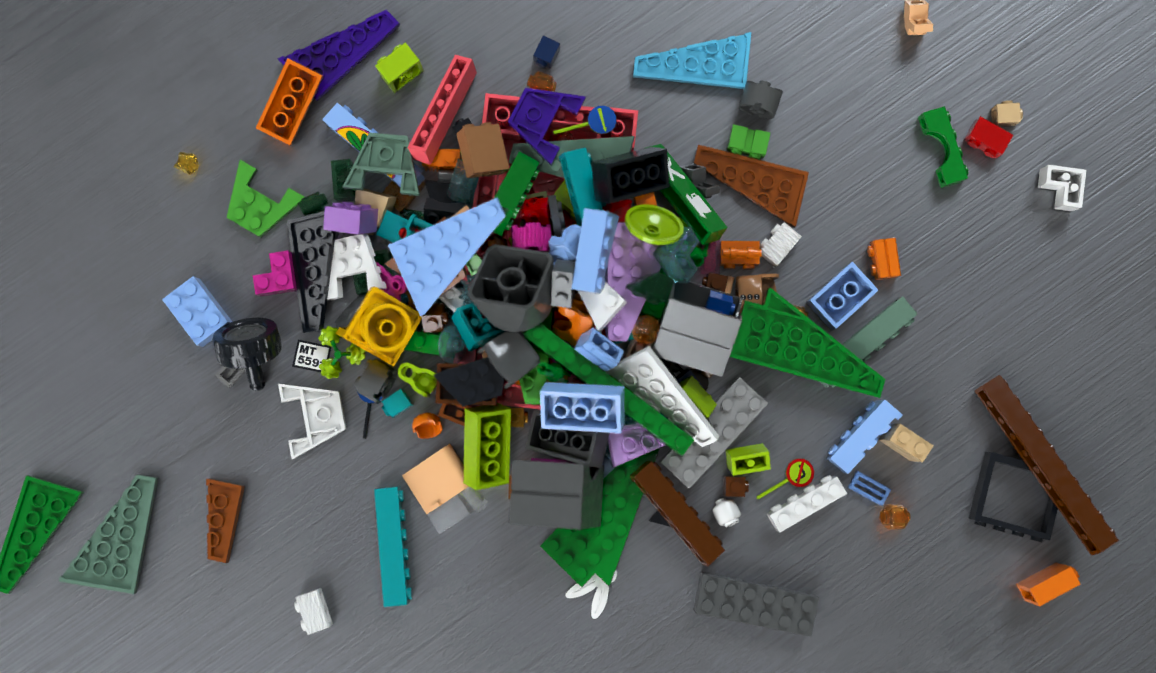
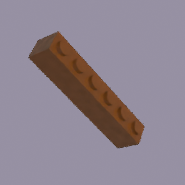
M644 462L629 477L701 564L709 566L725 551L721 546L723 544L716 535L713 536L709 530L711 528L704 521L701 522L697 517L699 515L692 506L689 507L686 504L685 496L673 488L674 483L670 478L663 476L660 472L662 471L661 467L656 462Z

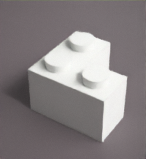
M1047 165L1040 169L1038 188L1056 190L1054 209L1078 210L1082 208L1086 170Z

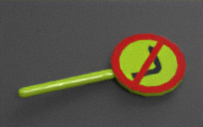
M798 458L792 460L786 468L787 478L756 498L764 497L787 482L796 487L807 486L814 478L813 466L805 459Z

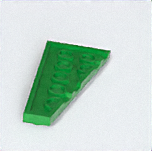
M30 475L25 477L0 553V592L12 593L84 493L83 491Z

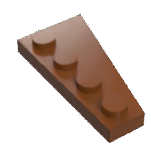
M206 478V485H208V495L206 497L209 515H207V523H209V533L207 534L208 559L229 563L245 486Z

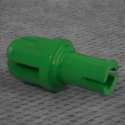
M539 363V366H542L543 369L537 367L538 373L545 375L550 382H569V380L563 378V375L571 377V373L565 371L562 365L558 363Z

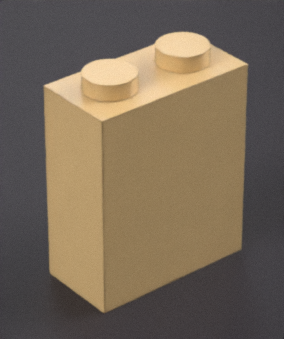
M891 424L889 431L878 439L909 461L924 462L933 448L932 444L902 424Z

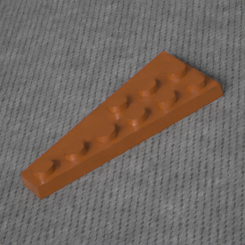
M698 145L693 164L706 167V173L793 228L796 227L809 172Z

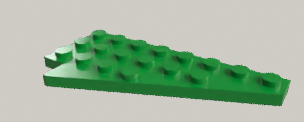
M768 288L763 305L744 300L740 314L742 315V322L729 357L874 397H881L885 379L776 291Z
M660 448L614 467L603 479L601 527L587 529L557 528L540 546L581 587L595 573L608 586L611 584L643 497V492L629 476L644 462H655Z

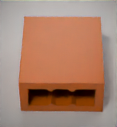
M1057 562L1016 583L1024 600L1039 607L1081 584L1078 580L1079 574L1075 568Z

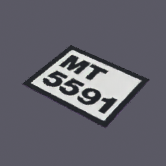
M298 340L292 367L321 372L319 365L322 364L321 361L323 359H329L331 347Z

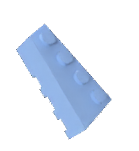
M584 208L572 289L601 294V290H603L605 285L604 277L618 224V215L607 211Z
M886 400L871 401L865 407L866 412L863 416L859 415L852 424L854 426L851 430H846L841 435L840 443L838 445L834 444L829 449L827 459L843 473L848 474L866 455L865 449L870 450L875 446L878 441V435L881 436L889 431L891 428L890 423L894 418L899 420L903 416Z

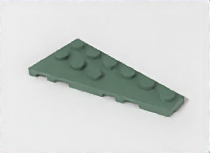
M635 137L549 141L560 147L552 165L528 143L513 144L508 163L513 164L520 151L540 162L537 170L540 172L564 178L559 159L562 153L586 147L592 161L631 152Z

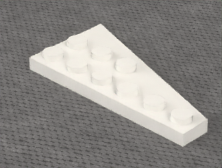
M650 346L619 361L617 366L606 371L608 375L613 376L620 384L633 391L636 396L649 406L662 413L673 424L675 423L682 428L701 447L718 440V433Z

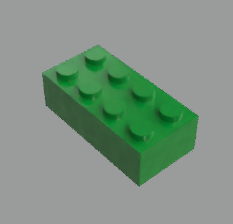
M520 151L494 199H499L506 215L493 231L502 236L505 229L509 231L514 222L511 217L516 218L520 210L518 205L522 206L527 197L524 192L529 193L533 185L530 180L535 181L539 173L537 167L540 162Z

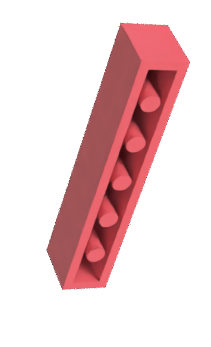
M459 55L454 56L408 146L413 160L431 165L477 74L472 59Z

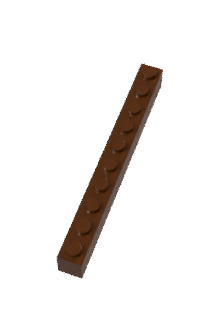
M998 375L976 389L975 393L1091 556L1102 553L1118 542L1115 531L1105 522L1102 513L1095 508L1089 495L1082 490L1078 480L1067 469L1066 463L1059 458L1053 445L1044 437L1043 431L1036 426L1030 413L1023 408L1019 398L1013 394L1007 381Z

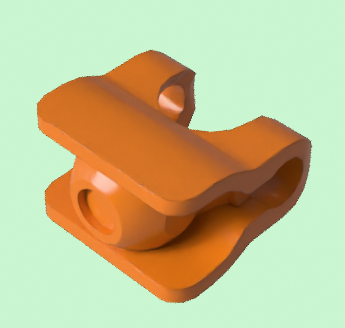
M574 299L571 308L558 307L560 314L569 318L570 321H555L552 332L562 340L576 346L581 334L594 328L595 325L584 302Z

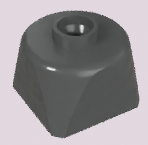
M495 244L487 248L467 294L487 320L496 328L508 332H522L532 329L548 317L553 307L551 306L553 258L550 253Z

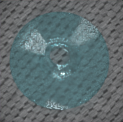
M449 325L444 328L438 341L440 357L447 364L459 363L466 352V345L456 325Z

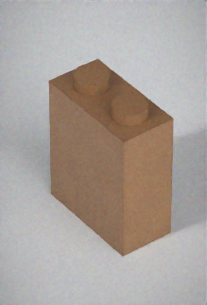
M491 122L482 123L480 126L467 124L462 126V129L456 133L467 179L501 175L510 169L499 124H491Z

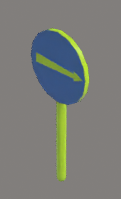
M604 105L597 106L590 111L588 122L554 130L553 134L590 126L598 134H607L616 125V115L610 107Z

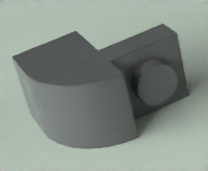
M693 163L680 167L704 198H711L712 195L720 193V185L706 182V167Z

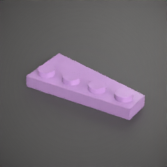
M639 424L624 425L621 433H610L608 438L613 468L665 446L663 442Z

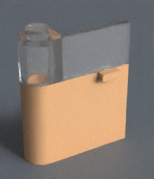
M451 444L443 447L402 475L439 534L472 512L476 511L478 514L487 508L485 504L488 501L481 490H474L464 484V464Z

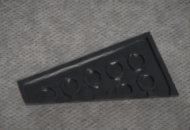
M324 211L287 220L303 333L324 329L336 231L323 230Z

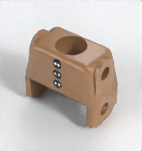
M779 274L736 277L735 296L742 298L739 315L741 314L744 300L761 305L764 304L768 288L776 291L774 279H778Z

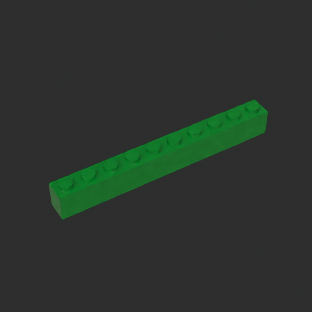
M541 323L525 333L524 337L530 343L562 365L563 368L583 383L589 385L623 386ZM624 387L625 414L677 454L683 456L695 439Z

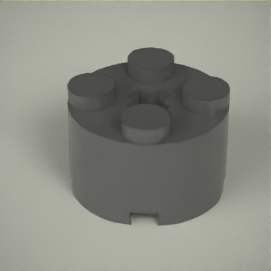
M761 80L759 83L746 81L739 109L752 116L756 113L760 114L759 118L773 119L783 91L770 87L771 84L767 81Z
M369 359L364 365L363 369L365 371L362 376L357 377L354 387L357 388L359 394L379 404L381 402L379 400L380 397L385 398L390 392L396 380L393 378V375L398 372L378 359L373 361Z

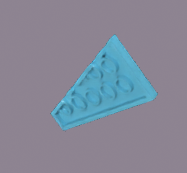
M751 32L740 36H730L726 39L688 45L684 48L670 49V51L637 56L634 62L633 77L744 89L748 73Z

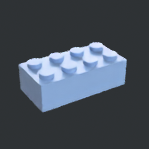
M545 382L540 391L541 428L609 433H621L625 424L624 386Z

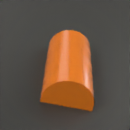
M287 58L256 129L292 146L324 76Z

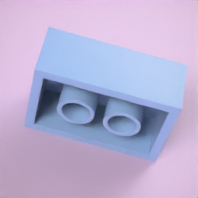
M851 262L815 293L806 304L832 331L837 329L858 310L878 289Z
M194 276L162 299L197 346L204 347L212 341L214 333L219 328L232 322L201 279Z

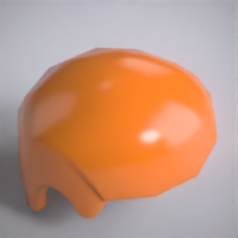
M426 412L419 414L413 419V433L416 432L418 438H433L443 431L441 420L436 414Z

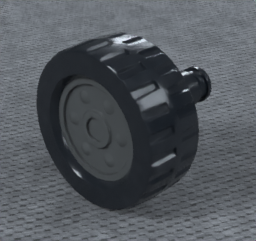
M256 317L237 320L219 328L212 338L218 362L227 368H245L250 389L253 391L263 389L265 382L263 381L261 364L274 359L282 349L277 324L271 319Z

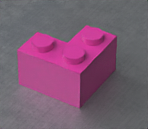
M287 250L269 253L272 272L253 275L255 295L263 297L297 291L291 252Z

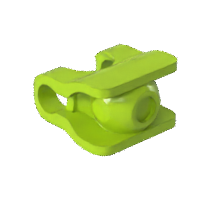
M403 363L398 368V376L402 380L409 383L420 395L430 398V394L436 388L437 379L434 377L435 372L419 368L411 363ZM411 368L413 373L410 377H407V370Z

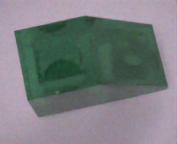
M657 272L647 274L627 284L625 288L632 291L634 296L643 297L648 300V303L659 305V303L668 302L674 280Z

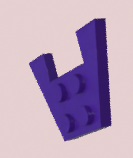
M525 88L508 120V124L539 155L552 165L560 147L544 140V137L560 107L578 115L586 97Z

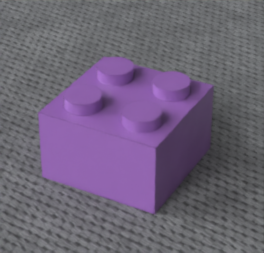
M333 202L332 206H325L323 230L358 235L377 232L378 209L371 208L370 204L354 205L353 202Z

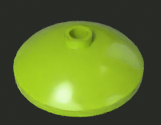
M637 205L630 208L625 216V224L628 230L636 238L649 244L669 245L675 243L682 237L684 231L681 220L671 211L659 206Z

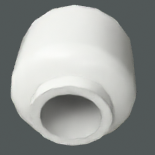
M724 497L715 502L716 506L712 512L719 525L728 528L740 521L741 512L733 499L726 500Z

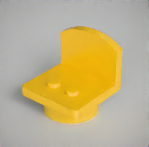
M373 286L369 289L346 330L339 327L336 334L386 363L395 366L422 318L416 310Z

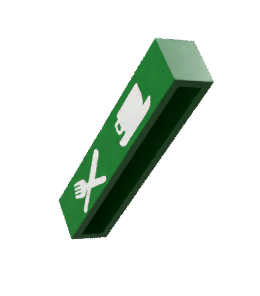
M657 144V145L650 146V147L664 148V146H663L662 144ZM667 151L670 187L660 191L702 245L720 240L728 227Z

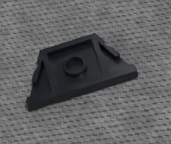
M488 357L434 374V377L463 407L501 396L503 392L505 378L496 370Z

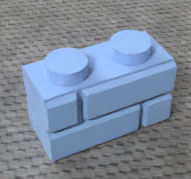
M594 328L581 334L575 346L577 352L604 372L617 366L624 352Z

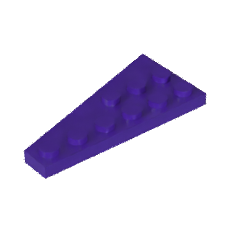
M384 10L366 18L361 23L353 24L341 32L337 31L311 43L310 46L301 50L297 49L292 54L277 59L284 66L287 58L324 76L314 96L316 101H318L395 31L400 24L387 10Z

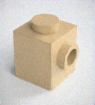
M1008 100L1001 102V104H996L991 108L992 123L999 127L1015 126L1020 123L1023 118V110L1020 108V103H1013V101Z

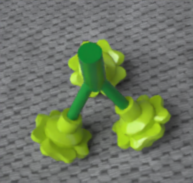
M331 326L322 329L321 335L318 337L322 345H329L335 351L334 358L323 359L321 361L322 364L319 365L321 375L326 376L327 379L339 377L342 369L340 368V362L337 360L342 356H346L351 365H360L361 361L365 359L366 352L351 343L350 347L346 348V352L340 351L336 344L339 343L341 336L336 334L338 329Z

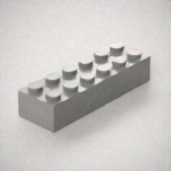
M740 377L736 378L715 401L716 407L710 417L707 418V421L718 433V440L704 447L693 441L683 456L670 449L659 461L688 489L693 486L768 404Z

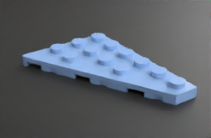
M498 198L388 245L420 316L427 313L429 308L437 301L457 274L465 267L485 240L506 217Z

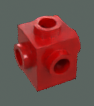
M534 197L525 200L524 207L521 208L522 220L525 219L526 223L538 222L541 223V226L550 225L551 213L548 197Z

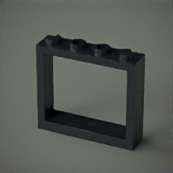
M985 452L969 519L975 520L974 524L986 527V524L994 525V530L1005 532V529L1012 530V535L1024 537V534L1030 535V539L1042 542L1043 539L1050 541L1058 511L1050 497L1041 532L982 516L995 462L1032 472L1023 460L993 452Z

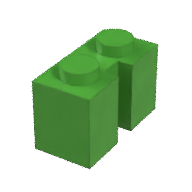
M733 124L726 151H731L730 153L738 155H749L750 158L760 160V158H764L766 155L771 132L757 129L751 130L748 127Z

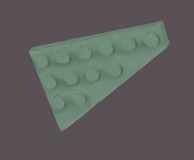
M135 476L131 485L126 488L122 497L111 508L104 521L99 524L95 533L87 540L78 552L77 557L69 564L70 566L65 573L60 576L59 582L130 594L137 593L158 482L157 477Z

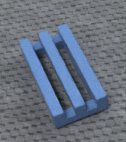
M856 471L847 488L883 506L892 489ZM861 477L885 490V493L883 494L859 481L858 478ZM855 483L880 496L882 499L878 500L854 486Z

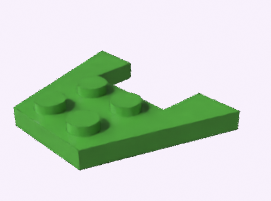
M240 160L227 218L257 236L262 237L307 198L288 188L280 203H276L248 186L258 170Z

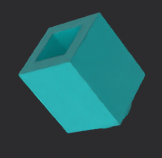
M399 389L381 401L384 405L382 406L384 413L392 418L413 406L404 389Z

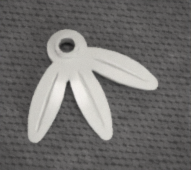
M617 570L615 571L612 582H614L617 577ZM595 573L583 587L576 583L566 592L565 596L567 598H576L598 587L594 594L591 609L592 618L597 619L607 603L609 586Z

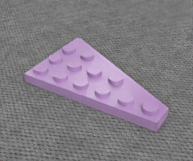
M620 222L617 224L605 273V282L627 301L623 308L606 325V338L615 342H625L628 340L672 245H653L643 242L628 230L625 223Z

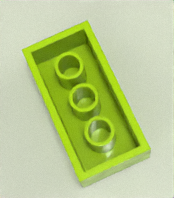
M497 403V406L483 405L465 408L464 484L474 490L509 484L510 408Z

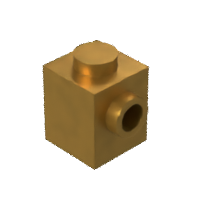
M510 408L511 427H524V423H528V412H525V408Z

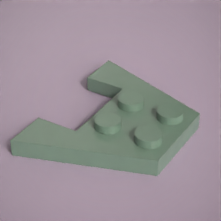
M369 133L343 188L363 191L366 172L402 175L400 193L403 195L420 196L413 158L408 149L410 144L408 136Z

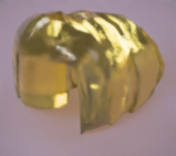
M184 152L178 154L179 158L177 164H174V168L189 175L198 170L199 164L196 155Z

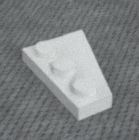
M605 282L601 294L578 290L597 330L600 332L627 303L607 282Z

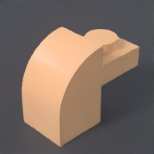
M905 0L904 22L908 35H925L927 32H933V23L928 19L929 3L925 0Z

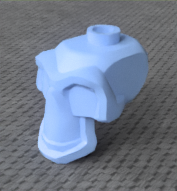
M574 224L563 230L561 237L551 236L548 245L549 253L553 258V267L557 259L576 261L581 233L579 225Z

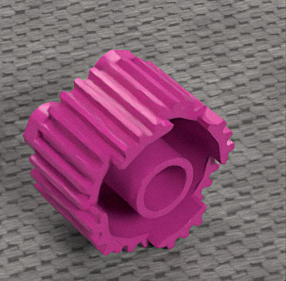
M533 222L525 223L520 228L517 225L511 226L512 247L549 252L548 243L551 238V225L546 224V226L541 227V223Z

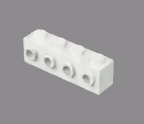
M828 475L820 480L821 483L816 486L810 485L806 487L802 494H795L787 499L788 502L783 505L777 504L770 508L767 516L775 530L782 532L846 495L847 492L838 477Z

